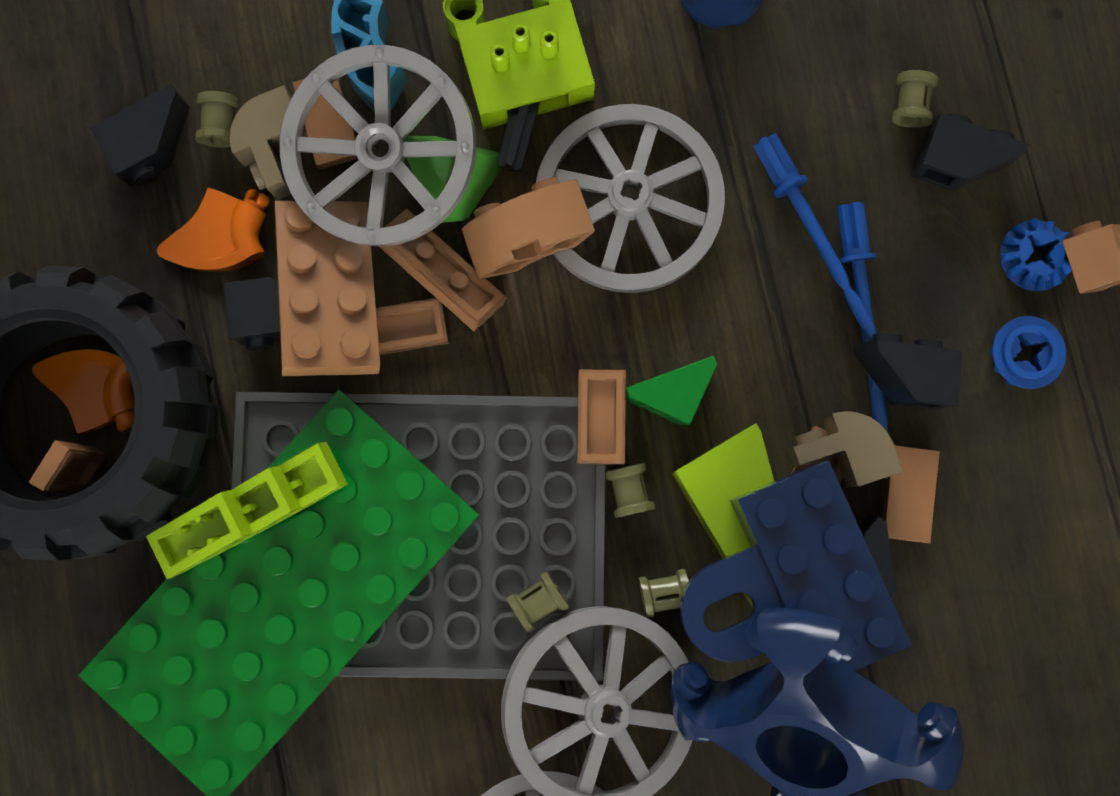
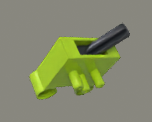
M444 0L443 12L447 29L450 35L459 43L483 130L507 124L497 164L507 171L520 172L524 167L537 115L594 100L595 82L571 0H532L533 9L486 22L483 0ZM462 10H471L475 13L468 20L455 18V15Z

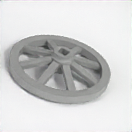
M390 45L355 47L334 55L321 63L302 81L288 104L281 127L280 159L282 171L296 203L314 223L325 231L344 240L361 245L391 246L402 244L419 238L436 228L454 211L464 196L473 174L476 159V133L473 118L467 102L458 87L446 73L429 59L405 48ZM373 66L375 123L368 124L332 85L334 81L342 76ZM389 66L412 71L431 83L393 128H391ZM320 95L358 133L356 141L302 137L307 116ZM443 96L453 116L457 141L405 142L404 139ZM381 142L383 144L388 143V153L383 157H377L379 149L377 146ZM301 152L357 156L359 160L314 195L305 177ZM456 157L451 176L437 199L430 194L405 165V158ZM373 171L366 227L346 223L326 209V207L369 172ZM393 172L425 211L404 223L382 228L389 173Z
M620 104L597 109L580 117L557 136L546 152L538 171L536 183L552 177H556L559 183L577 179L580 190L608 195L607 198L587 209L592 224L612 212L616 216L601 268L590 264L572 249L553 254L573 275L601 289L622 293H639L658 289L675 282L685 276L703 259L714 242L722 223L725 206V187L722 172L713 151L692 126L681 118L659 108L638 104ZM628 124L644 126L631 170H625L601 129ZM657 130L677 140L693 156L650 176L644 174ZM588 137L613 179L608 180L558 168L568 152L578 142ZM701 170L707 190V213L653 193V191ZM625 188H634L639 194L638 199L633 200L626 196L623 197L621 195L622 191ZM649 208L702 228L693 245L677 260L672 261L648 212ZM636 219L660 269L640 274L615 273V267L629 221Z
M594 606L570 611L558 616L540 628L525 643L512 663L506 678L501 701V722L505 743L514 764L523 777L543 796H652L658 792L682 765L693 740L686 741L682 738L674 715L633 709L631 704L669 670L673 677L674 671L680 664L688 663L680 646L668 632L650 619L628 610L608 606ZM610 625L603 685L597 683L566 637L568 634L590 626ZM629 628L650 641L661 653V656L619 691L626 629ZM551 646L555 647L585 692L581 698L526 686L537 662ZM522 702L578 714L580 720L529 750L522 729ZM606 704L612 705L613 712L608 719L601 720L604 711L603 707ZM628 724L673 730L663 753L649 770L626 730ZM593 732L576 789H571L557 783L539 768L538 764ZM613 738L635 780L613 790L592 792L608 740Z

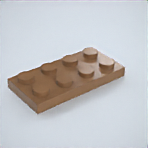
M275 201L282 376L379 374L380 355L371 246L353 243L325 231L302 211L296 201ZM334 201L326 207L329 212L344 222L359 227H366L368 202Z

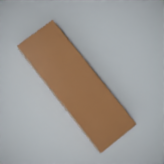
M405 209L385 227L404 223L416 216L408 209ZM432 230L412 241L391 246H379L474 332L503 306L507 298L486 278L479 280L475 269Z

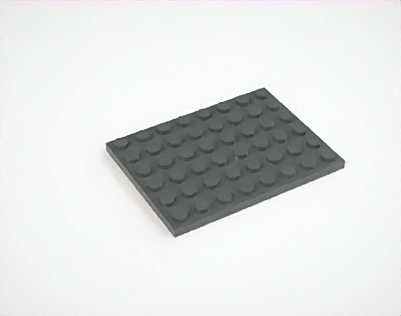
M236 392L232 489L266 470L335 393ZM346 394L478 512L480 516L337 676L506 679L519 651L548 622L570 611L604 606L605 464H577L578 397ZM548 571L567 600L570 608L565 611L561 609L556 610L536 623L535 630L528 633L510 607L507 597L524 592L541 581V574ZM603 625L586 627L568 634L566 637L595 680L603 681ZM551 646L537 662L528 680L576 679L555 647Z

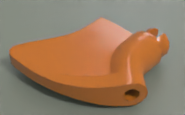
M207 188L204 198L193 217L164 240L157 248V253L161 258L176 265L205 272L231 271L251 265L262 259L265 255L260 244L259 232L267 215L264 211L269 206L270 199L255 189H249L242 201L226 193Z
M73 350L46 358L33 366L32 373L56 394L69 410L77 434L83 435L113 422L116 423V428L119 432H131L135 413L134 390L128 370L120 356L102 350Z

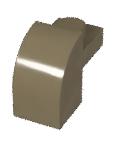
M285 85L260 94L246 102L235 115L229 136L233 155L244 167L249 165L259 189L267 188L276 200L291 195L278 153H280V134L283 118L292 98ZM305 125L302 137H308Z
M837 412L822 418L828 436H824L822 428L795 436L797 446L785 450L791 468L835 454L847 488L859 487L904 472L888 432L876 420L858 412Z

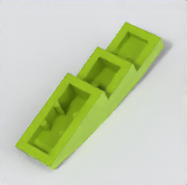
M327 442L317 443L283 464L269 467L234 489L218 493L146 537L166 578L170 579L263 532L343 488L348 483Z

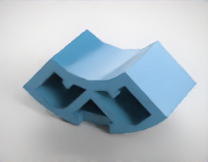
M334 0L331 13V32L337 54L355 47L386 45V37L391 23L382 0ZM373 66L346 74L360 99L375 112ZM389 66L390 105L392 111L408 80L403 68Z

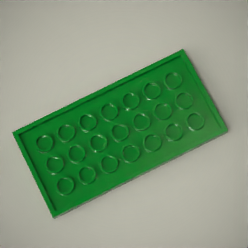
M338 390L269 467L279 466L313 445L327 442L348 485L219 555L173 578L166 579L78 675L206 796H230L480 516L478 512L341 390Z

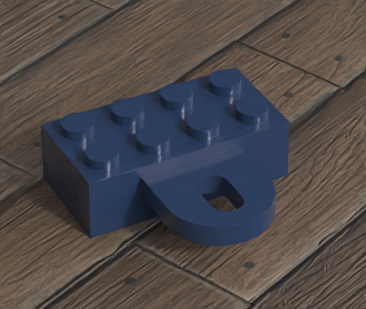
M829 460L813 464L730 500L750 547L699 570L687 583L680 603L682 625L692 643L706 655L725 662H741L763 654V652L754 649L748 644L745 638V629L752 619L767 608L805 609L840 617L843 620V625L854 633L855 639L859 642L857 652L847 661L855 671L912 646ZM740 592L746 593L751 598L753 609L750 616L745 620L719 631L710 630L704 624L703 614L710 604Z

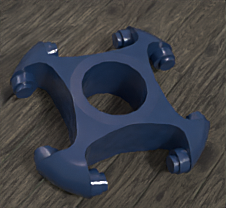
M767 608L749 622L745 629V638L751 647L765 653L770 659V663L747 671L727 681L711 679L706 669L696 662L680 664L674 671L671 682V702L674 719L682 738L686 741L694 740L696 742L701 741L702 743H706L709 740L726 749L773 785L770 791L771 796H868L860 790L881 782L901 778L918 780L928 787L937 790H951L958 781L964 758V741L957 711L953 707L947 708L941 703L929 702L924 705L917 715L895 697L858 674L847 661L857 652L859 642L855 639L854 633L843 625V620L840 617L805 609Z

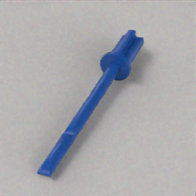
M777 133L769 137H763L753 148L776 188L774 191L775 197L781 198L788 195L831 275L844 290L846 301L858 324L867 336L873 338V334H877L875 324L858 294L851 289L845 269L800 190V187L808 181L806 175L799 174Z
M852 202L837 206L844 256L839 260L841 264H852L855 292L862 300L873 320L865 262L876 259V253H871L864 203ZM861 329L862 343L872 341L873 338L867 336ZM868 374L873 419L887 431L888 421L884 393Z

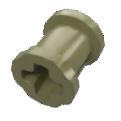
M908 70L899 73L896 78V85L900 88L897 109L893 111L892 122L898 126L914 128L931 125L933 113L930 111L932 90L938 85L937 75L924 70Z
M203 91L198 93L197 104L201 106V127L195 133L196 142L210 147H230L229 136L233 122V111L238 108L239 99L230 93L221 91Z
M645 463L605 472L606 480L612 482L617 509L614 511L615 518L655 509L654 502L648 499L642 474L646 471Z
M685 569L677 570L676 575L648 580L646 576L638 577L646 618H654L656 612L680 608L683 591L689 582Z
M548 571L541 574V581L524 592L507 597L510 607L528 633L535 630L536 623L556 610L561 609L565 611L570 608L567 600Z

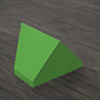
M407 136L404 139L405 142L453 141L438 136ZM476 147L475 166L468 188L454 211L443 222L464 221L471 215L503 169L497 164L499 152ZM456 157L407 158L413 174L430 194L437 199L451 176Z

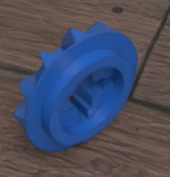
M1033 218L1017 224L1006 234L1001 244L1000 261L1004 272L1013 283L1031 291H1044L1061 284L1072 271L1062 240L1068 239L1069 233L1062 232L1057 228L1055 221L1045 222ZM1031 243L1036 248L1043 245L1051 247L1044 256L1047 264L1039 260L1026 265L1025 261L1030 258L1029 255L1034 251Z
M1033 316L1018 317L1008 321L994 334L993 347L989 353L993 356L995 363L994 371L1000 373L1007 380V385H1014L1025 390L1036 389L1050 384L1062 372L1066 361L1065 343L1059 331L1046 320ZM1020 342L1025 347L1041 344L1042 347L1036 350L1037 353L1031 357L1033 365L1028 360L1014 362L1013 358L1017 357L1016 354L1022 350Z

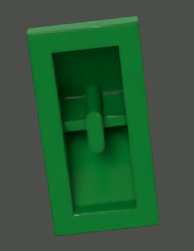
M711 356L626 387L625 398L628 402L686 428L690 425L717 366L715 357Z

